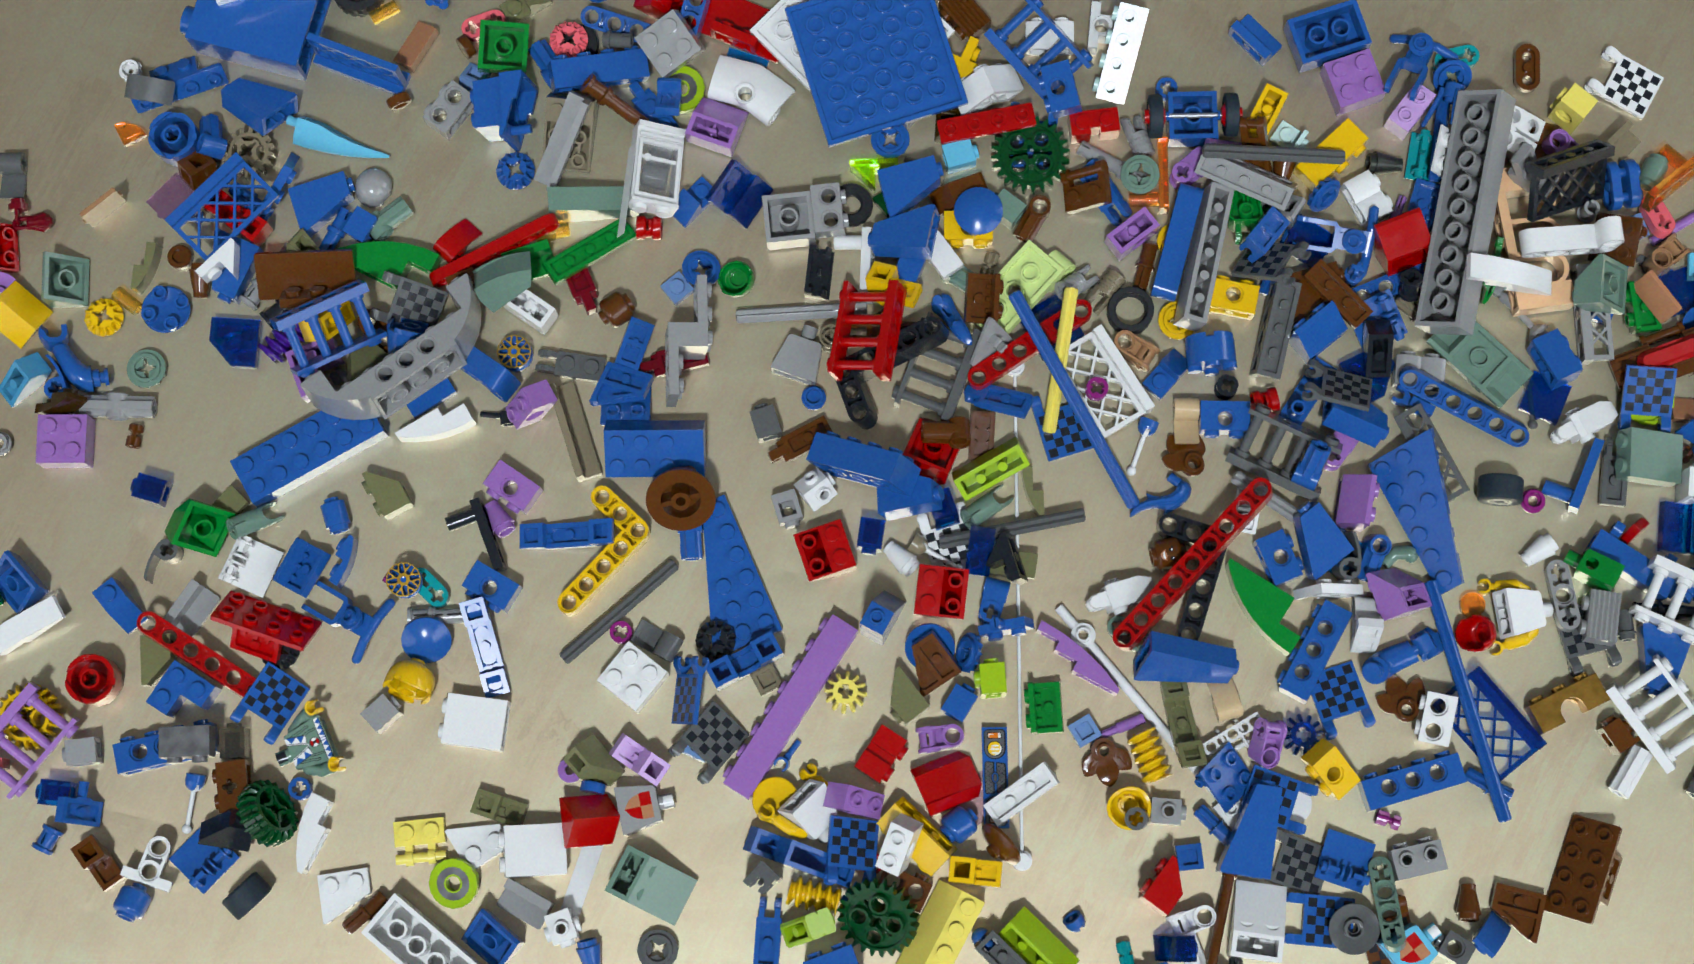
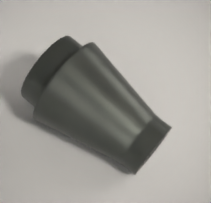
M1377 151L1368 153L1366 156L1365 170H1369L1372 174L1401 173L1403 169L1402 158H1396Z

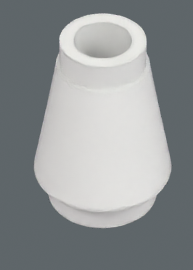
M1548 533L1543 536L1540 534L1520 554V557L1530 567L1532 564L1534 565L1556 555L1555 551L1559 547Z
M894 541L888 543L883 550L897 571L906 577L910 576L920 564L915 554Z

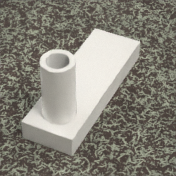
M862 227V235L834 237L835 250L861 249L860 292H868L865 278L875 261V255L871 247L868 246V235L872 232V227Z
M1045 761L983 806L998 827L1060 782Z

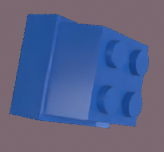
M522 70L499 72L497 77L472 81L473 90H470V100L474 104V113L471 114L472 126L489 142L505 141L515 151H521L524 135L533 132L532 125L527 124L529 115H533L538 87Z

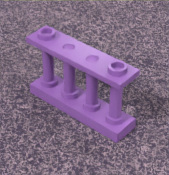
M29 682L0 716V747L29 769L18 781L0 767V780L12 789L6 796L8 799L14 798L15 795L20 798L29 787L26 782L65 737L70 739L79 729L76 725L80 720L78 717H73L68 722L38 698L40 695L37 692L40 687L34 682ZM26 705L29 707L33 706L62 730L53 742L22 718L23 715L20 711ZM9 724L12 727L14 725L45 749L37 761H34L5 737L6 734L3 731Z

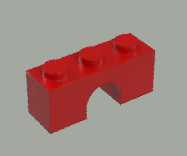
M223 190L219 192L220 202H233V199ZM205 205L202 208L215 217L216 205ZM219 205V219H233V205ZM237 206V219H247L251 215V210ZM258 216L239 235L248 242L261 247L273 232V228L268 222ZM222 222L233 230V223ZM236 223V228L239 227L242 223Z

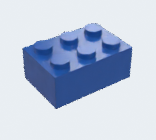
M1357 0L1345 1L1288 19L1283 29L1299 73L1369 49L1372 44Z

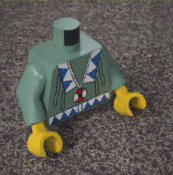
M316 698L305 703L304 709L288 728V734L284 736L287 749L275 753L281 767L294 762L296 769L303 771L306 775L324 777L334 772L345 771L346 767L339 766L340 759L344 757L338 755L324 718L319 715L315 716V714L324 711L323 707L316 709L315 702L318 701Z

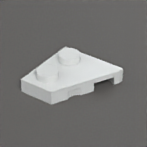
M1331 579L1316 580L1315 585L1293 590L1294 600H1302L1309 597H1317V599L1350 598L1363 594V584H1352V580H1339L1337 583H1332Z
M501 824L454 828L444 831L460 858L467 860L475 869L503 853V847L498 846V832H503Z

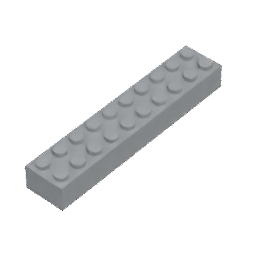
M1503 89L1458 91L1415 320V326L1428 334L1473 335L1483 281L1466 279V261L1469 253L1488 255L1516 99Z

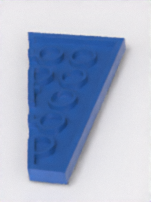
M1430 428L1367 465L1372 474L1377 475V483H1380L1381 490L1410 542L1416 549L1432 580L1437 581L1442 595L1463 584L1464 578L1459 553H1457L1454 541L1455 533L1454 528L1451 526L1449 516L1451 513L1444 478L1440 471L1439 454L1434 441V429Z
M725 495L716 498L715 509L711 517L703 524L710 621H722L732 628L736 638L735 647L732 651L734 652L748 646L749 642L772 631L773 635L782 631V628ZM721 631L716 636H712V647L715 644L725 646L719 639Z

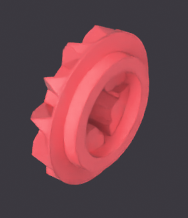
M564 21L560 25H555L554 30L550 33L549 43L557 56L577 57L578 53L585 51L588 45V36L583 26H580L575 21ZM563 33L567 34V36L574 35L572 37L574 45L569 42L563 43L565 41Z

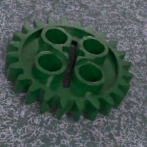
M1039 116L1035 118V127L1001 133L1002 138L995 137V142L999 146H992V152L996 154L991 156V160L998 162L993 165L994 171L1001 170L997 177L998 179L1005 178L1004 186L1013 183L1012 189L1014 192L1018 187H1021L1022 194H1025L1028 188L1035 195L1036 188L1038 187L1044 193V185L1046 184L1054 188L1052 180L1055 179L1060 182L1061 176L1058 173L1065 174L1067 170L1063 165L1070 163L1069 159L1064 157L1070 155V149L1064 148L1068 145V140H1061L1064 132L1055 133L1057 125L1054 124L1048 127V119L1041 124ZM1041 138L1048 141L1047 145L1043 147L1037 146L1035 143ZM1017 140L1024 143L1023 147L1015 149L1011 145ZM1028 152H1033L1032 159H1028ZM1010 155L1016 156L1013 159L1009 158ZM1040 162H1048L1050 164V167L1046 170H1040L1037 166ZM1016 164L1026 166L1022 172L1014 171L1013 167Z
M874 877L871 883L867 878H864L861 884L856 881L852 888L849 887L840 900L842 904L837 909L840 912L837 920L844 922L840 930L848 931L845 939L853 938V947L858 944L862 945V953L868 948L870 949L871 956L874 955L875 951H879L881 957L885 955L886 951L890 956H893L896 950L901 953L905 946L909 947L912 939L914 940L917 934L916 931L920 925L917 920L920 914L914 911L918 905L909 903L913 896H904L905 888L897 890V882L895 881L889 886L887 885V878H884L882 883H878L877 877ZM877 899L883 900L885 904L880 903ZM857 910L862 911L865 915H861ZM892 919L897 920L900 924L894 923ZM873 931H877L880 935L874 934Z

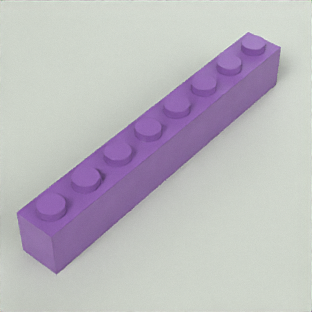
M832 614L830 619L824 618L818 628L821 633L816 640L812 638L805 648V651L808 653L803 660L798 659L791 669V672L794 673L789 682L784 680L777 691L780 694L777 701L769 703L764 711V714L767 715L762 724L756 723L750 733L753 738L748 745L744 743L736 754L739 757L738 761L734 766L730 764L722 776L725 778L724 785L749 801L758 784L764 780L774 761L788 743L858 634L856 628Z

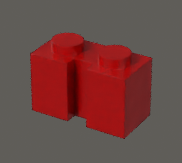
M1117 107L1086 110L1068 115L1067 124L1070 144L1082 143L1083 140L1090 142L1091 136L1098 135L1099 141L1118 139L1120 123Z
M882 724L855 764V769L878 784H881L882 780L887 782L895 771L892 765L896 759L901 761L909 749L905 746L907 740Z

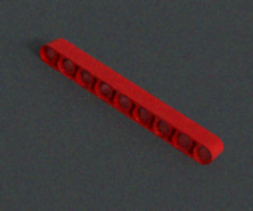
M1255 478L1119 624L1112 636L1113 642L1118 649L1130 651L1135 648L1269 503L1273 497L1271 483L1267 479ZM1258 486L1268 488V492L1264 496H1257L1254 490ZM1242 504H1248L1251 510L1248 514L1242 515L1237 512L1238 507ZM1229 522L1234 525V528L1230 533H1223L1220 530L1222 524ZM1207 541L1217 543V547L1211 552L1205 551L1203 546ZM1197 559L1200 562L1199 567L1196 570L1187 569L1186 565L1189 560ZM1173 578H1181L1183 580L1181 587L1173 589L1169 586ZM1157 596H1163L1166 599L1165 604L1161 607H1155L1152 604L1153 599ZM1141 614L1148 616V622L1143 626H1139L1135 622L1137 616ZM1125 632L1130 633V642L1120 644L1118 641L1119 636Z

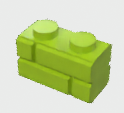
M827 907L780 924V929L788 948L836 932L834 916Z

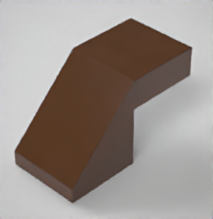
M978 172L949 182L930 193L929 196L940 216H944V211L954 210L956 200L964 191L974 187L987 189L988 187L982 173Z
M93 834L70 849L82 868L92 873L103 891H108L125 879V877L120 875L122 868L114 856Z

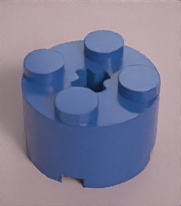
M164 112L152 121L149 127L148 142L164 162L178 167L177 161L196 151L200 131L187 115L180 112Z
M1214 331V335H1206V332H1200L1185 338L1188 374L1204 372L1205 376L1212 377L1219 375L1220 370L1231 371L1237 369L1235 342L1232 332Z

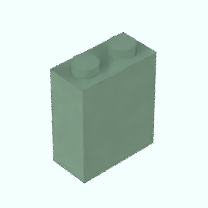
M1635 427L1617 431L1615 440L1617 446L1615 462L1616 480L1661 487L1682 484L1683 435Z

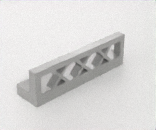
M572 90L569 91L533 180L545 184L547 187H558L592 104V99Z
M1201 155L1194 171L1199 175L1282 211L1286 210L1290 198L1298 185L1293 181L1241 159L1204 158Z
M1576 264L1569 270L1573 286L1575 285V280L1589 264ZM1574 305L1573 315L1577 356L1581 360L1582 365H1589L1593 361L1614 360L1610 314L1593 312L1594 314L1591 316L1590 311H1585ZM1595 316H1598L1604 322V329L1600 333L1592 327L1591 320ZM1598 339L1606 345L1607 354L1594 355V344Z

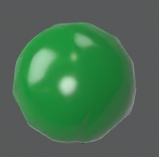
M737 260L728 262L722 267L717 279L722 290L721 292L734 298L748 294L752 290L755 281L751 267L747 263Z

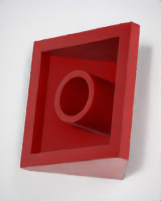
M608 794L559 798L564 848L613 844L620 814Z

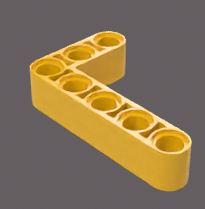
M601 485L594 488L591 492V501L606 518L614 519V525L621 532L614 538V543L608 544L558 597V607L567 616H575L580 613L646 544L651 535L650 528L646 522L606 486ZM602 493L609 494V500L605 504L597 503V497ZM618 510L627 511V517L622 521L614 518ZM637 526H642L645 528L644 535L638 538L632 535L633 529ZM620 544H625L628 546L626 554L621 556L615 554L616 547ZM602 562H608L611 565L610 570L604 574L599 573L598 566ZM585 580L593 581V588L587 592L582 591L581 584ZM574 598L576 599L575 607L570 610L565 609V600Z

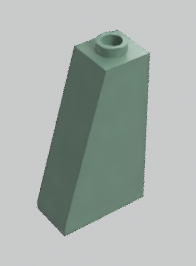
M624 186L547 187L549 213H555L559 223L620 218ZM629 208L627 209L626 218L641 216V213H636Z

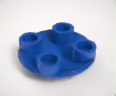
M974 187L964 191L958 197L954 206V216L958 225L972 236L982 235L993 231L999 225L1003 216V206L1001 200L993 191L983 187Z
M159 285L154 287L144 299L141 316L152 330L160 333H170L180 329L187 322L191 306L188 297L180 289Z
M422 617L407 623L401 637L405 653L410 658H417L425 663H432L442 659L450 650L452 642L449 629L442 619L438 617Z

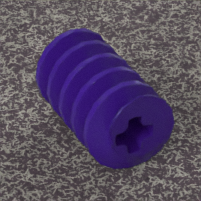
M297 323L295 331L298 335L299 340L305 342L299 324ZM273 329L271 332L274 339L266 336L267 346L259 343L258 347L272 361L275 362L277 360L284 363L285 359L282 354L290 351L289 347L291 345L285 332Z

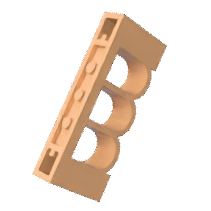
M1503 168L1494 217L1496 237H1504L1500 257L1524 263L1547 261L1557 271V280L1552 282L1550 296L1507 291L1512 317L1569 310L1574 306L1572 299L1574 286L1572 279L1566 280L1569 274V264L1566 257L1523 258L1521 252H1517L1513 232L1515 230L1560 225L1549 217L1535 222H1530L1527 218L1511 220L1507 198L1529 196V192L1511 180L1507 173L1510 168Z

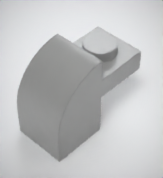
M1524 142L1519 150L1514 152L1511 159L1512 166L1507 173L1515 184L1530 192L1531 174L1525 172V164L1537 158L1533 146ZM1546 179L1540 180L1539 191L1547 181ZM1553 186L1549 189V191H1548L1547 194L1545 195L1546 198H1547V196L1549 195V193L1552 191V189L1554 188Z

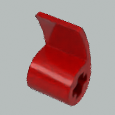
M463 219L436 241L433 250L447 263H450L465 254L466 247L481 237L482 232L467 219Z

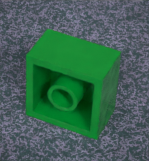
M481 20L478 72L499 74V72L522 70L526 74L529 24Z

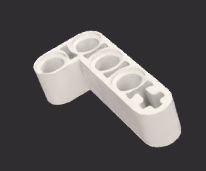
M1620 216L1604 217L1594 224L1529 228L1518 232L1521 256L1523 258L1605 253L1615 250L1625 241Z

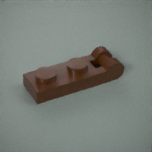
M1258 116L1257 119L1241 117L1239 125L1242 145L1269 146L1266 116ZM1250 129H1257V134H1251ZM1244 160L1272 172L1271 161Z

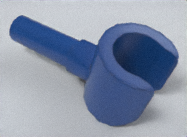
M796 739L784 756L778 757L774 761V767L778 764L779 760H784L786 766L781 772L786 771L790 767L789 760L801 742Z

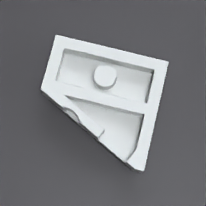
M369 868L317 876L323 924L331 923L336 917L348 911L357 902L372 893Z

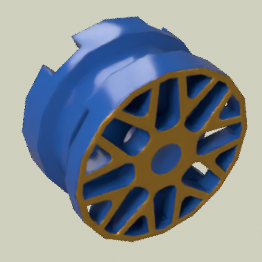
M507 336L502 339L497 348L498 359L511 372H521L529 367L533 361V350L527 340L521 336Z
M400 562L389 569L386 575V584L395 596L409 599L420 592L423 586V577L414 565L408 562Z

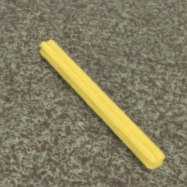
M1072 287L1064 289L1055 352L1065 370L1078 297V289ZM1052 374L1042 430L1045 433L1053 434L1057 429L1062 391Z

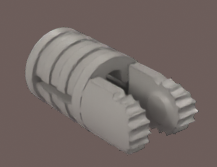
M1141 115L1134 116V127L1129 118L1121 119V126L1132 149V154L1134 156L1145 155L1152 157L1156 152L1150 142Z
M1086 264L1068 277L1057 282L1054 288L1058 298L1063 301L1064 289L1066 287L1077 288L1079 295L1097 284L1100 279L1096 275L1086 281L1084 275L1090 270V266Z

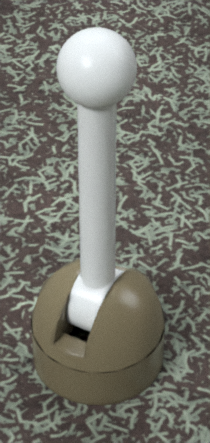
M916 533L907 549L916 555L926 552L952 568L964 569L962 564H955L929 549L927 540L918 533Z

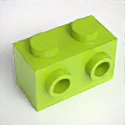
M998 658L984 659L983 664H979L978 670L973 673L974 687L979 688L980 699L1005 697L1007 685L1004 662H999Z

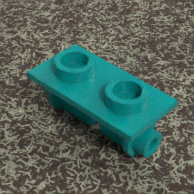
M1423 129L1421 133H1411L1404 179L1416 180V178L1429 181L1428 175L1433 136L1430 135L1431 131Z

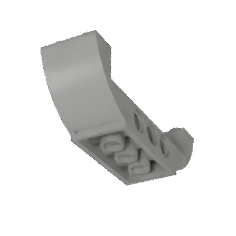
M468 274L456 277L446 286L458 311L451 312L443 321L437 325L430 326L422 335L416 339L409 340L401 349L395 353L388 354L384 357L383 361L374 367L367 368L355 380L346 382L337 392L321 370L306 377L300 383V386L311 403L321 411L338 418L366 420L383 416L384 419H387L467 365L465 360L476 343L481 326L480 302L474 292V287Z

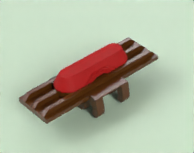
M1679 321L1676 322L1675 326L1645 337L1644 335L1638 336L1640 347L1614 356V360L1608 361L1620 391L1623 390L1626 364L1677 368L1676 378L1684 375L1692 376L1694 375V327L1685 330L1683 323ZM1677 335L1680 336V338L1664 343L1652 349L1651 347H1649V345L1666 340L1668 338Z

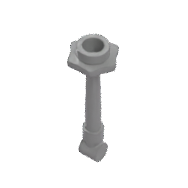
M1496 286L1493 296L1498 297L1511 310L1508 294L1503 292V287ZM1526 315L1517 316L1530 329V336L1528 338L1530 342L1548 333L1546 331L1548 328L1546 324L1534 325Z

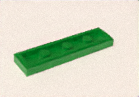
M619 219L545 261L542 267L553 283L558 285L636 239V233L627 220L624 234L618 238Z

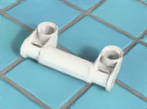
M1200 905L1166 917V921L1170 922L1174 931V941L1184 964H1207L1196 932L1209 928L1215 923L1216 912L1208 905ZM1201 909H1208L1211 912L1212 918L1209 923L1202 924L1198 921L1197 914ZM1178 920H1180L1182 924V927L1184 929L1183 932L1181 931Z

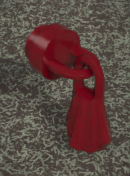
M13 198L10 200L11 203L8 204V211L15 214V219L12 222L14 229L46 232L52 227L53 218L43 211L32 216L22 217V213L28 212L26 200L23 198ZM22 221H26L27 225L21 226Z

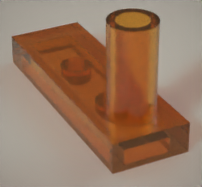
M1167 137L1157 138V165L1160 172L1158 192L1144 194L1129 193V207H1158V214H1168Z
M1669 144L1664 145L1658 154L1667 158L1668 164L1676 170L1647 192L1641 207L1649 213L1694 177V156L1687 160Z

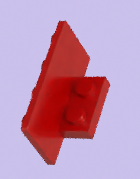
M710 0L701 34L773 63H779L758 39L750 33V29L770 11L769 9L747 0ZM695 18L693 19L690 25L691 29H693L696 25Z
M230 591L210 617L212 621L233 628L230 648L273 663H277L280 659L282 645L304 651L322 626L321 621L310 616H304L287 608H281L264 600H258L235 591Z

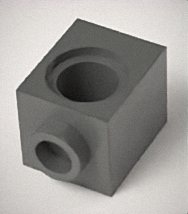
M767 403L759 404L753 407V411H749L759 444L783 437L773 404L769 406Z
M1445 930L1444 933L1441 932L1442 935L1435 939L1433 943L1436 946L1437 955L1452 964H1467L1476 949L1474 944L1452 930ZM1451 940L1458 944V952L1455 955L1450 954L1447 950V945Z

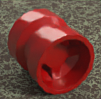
M637 216V240H645L646 238L662 240V218L657 216L653 218Z
M1275 387L1267 388L1264 392H1259L1258 390L1250 392L1251 404L1257 405L1261 403L1270 407L1271 412L1280 411L1279 397Z

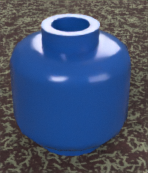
M956 806L941 818L942 826H940V829L951 843L954 841L963 843L977 831L975 821L978 820V817L970 807L965 810L962 806Z
M133 883L132 886H122L113 903V908L117 911L115 915L128 922L142 919L151 903V896L146 893L147 888L139 883Z

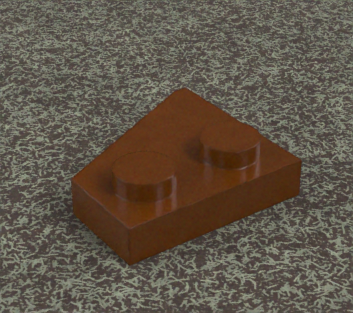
M933 630L912 643L916 674L920 686L919 691L923 697L962 672L960 665Z
M1495 883L1490 908L1529 942L1537 944L1547 895Z

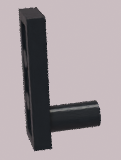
M479 497L469 501L471 508L445 518L450 532L477 522L493 569L497 572L507 570L496 536L492 532L487 513L484 509V503Z

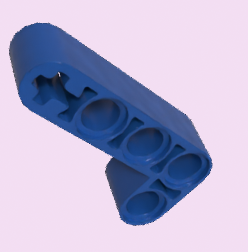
M474 346L465 360L467 365L461 368L463 372L483 384L505 403L509 401L522 384L504 366Z

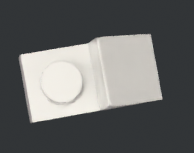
M230 238L195 272L208 284L210 281L219 278L222 270L226 267L238 280L240 246Z

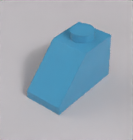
M38 352L14 360L0 384V393L11 407H15L43 386L52 370Z

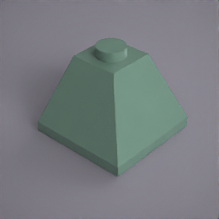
M1599 254L1575 280L1572 292L1573 305L1585 311L1624 315L1628 267L1605 254Z

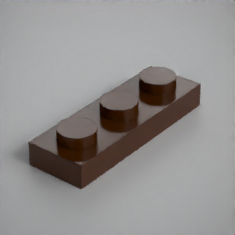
M1322 259L1303 276V279L1327 303L1333 301L1336 304L1342 318L1354 330L1374 312Z

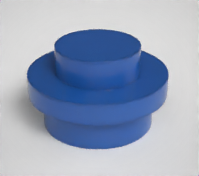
M809 386L802 393V403L809 410H818L824 406L826 394L818 386Z

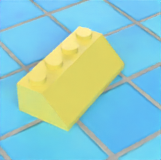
M939 880L918 920L920 925L914 940L912 939L909 947H904L896 964H954L985 902Z

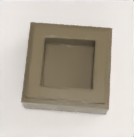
M772 663L750 674L761 697L778 689L782 684Z

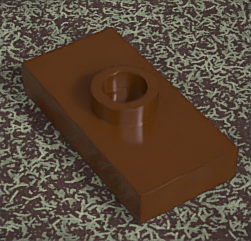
M970 410L971 444L968 447V460H975L994 449L996 412Z

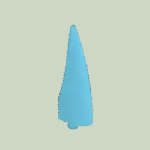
M289 115L287 117L286 124L295 127L293 144L346 157H390V154L359 143L326 123L306 116L296 118Z

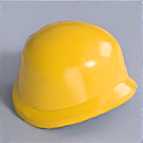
M1126 786L1118 789L1110 796L1107 803V813L1115 825L1125 830H1132L1125 823L1126 812L1131 808L1141 807L1146 810L1150 817L1151 801L1143 789L1136 786ZM1138 811L1135 815L1130 816V820H1134L1132 824L1135 826L1139 822H1143V816L1140 817L1141 813Z

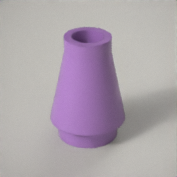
M492 500L484 506L492 532L498 538L506 537L515 530V521L499 505L497 500Z

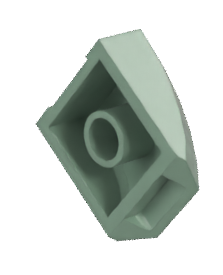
M530 251L514 253L494 259L472 271L475 282L474 292L480 302L493 313L531 287Z

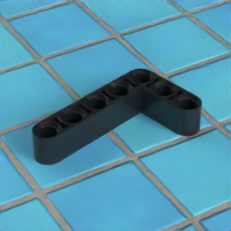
M929 316L900 330L894 368L946 342L949 337L948 328L937 317ZM938 327L937 331L934 334H931L933 329ZM916 338L915 342L909 345L911 340ZM865 347L847 356L846 360H873L877 347ZM844 370L842 381H836L848 416L862 429H871L877 423L878 416L866 381L877 376L873 373V370H851L850 374L845 377L849 370ZM858 391V394L852 398L853 394ZM866 412V415L860 419L861 414Z
M1167 513L1160 518L1156 529L1162 538L1175 537L1179 540L1180 544L1184 543L1191 547L1211 525L1173 513ZM1166 520L1173 522L1175 530L1171 532L1164 530L1162 522ZM1188 528L1196 529L1199 537L1197 539H1190L1186 534V530ZM1207 541L1203 546V549L1207 552H1211L1216 548L1210 541ZM1226 549L1214 561L1215 569L1206 570L1189 588L1175 636L1182 637V630L1189 629L1194 634L1193 640L1198 641ZM1199 561L1197 562V565H1196L1195 570H1196V569L1199 567V565H1200V562H1199ZM1196 583H1205L1208 586V593H1199L1196 590ZM1193 605L1199 607L1201 616L1197 618L1192 617L1188 611L1189 607Z

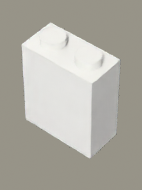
M448 693V698H444L442 704V713H445L444 723L439 725L438 738H441V743L444 745L504 752L511 702L508 700Z
M562 823L508 825L502 827L503 832H498V846L503 847V857H499V872H504V878L567 874L566 848H564Z

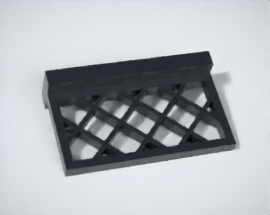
M1596 139L1526 162L1525 172L1531 174L1527 220L1535 222L1582 206L1587 201L1602 199L1604 195L1607 158L1614 156L1615 146ZM1598 161L1597 168L1592 172L1591 168ZM1579 167H1582L1580 173L1577 175L1576 178H1574L1573 175L1576 172V170ZM1561 173H1564V176L1557 185L1556 179ZM1588 174L1590 178L1587 180L1585 185L1582 186L1581 183ZM1546 179L1547 181L1539 191L1540 180ZM1570 180L1572 184L1565 193L1563 189ZM1594 183H1596L1595 193L1589 194L1588 192L1590 191ZM1553 186V187H1554V190H1553V192L1551 193V195H1550V196L1548 197V199H1547V198L1545 197V195L1547 194V192L1549 191V189ZM1578 188L1580 192L1574 200H1571V197ZM1561 195V200L1556 206H1554L1553 203L1558 198V196ZM1541 201H1543L1544 205L1541 207L1539 212H1537L1538 205Z

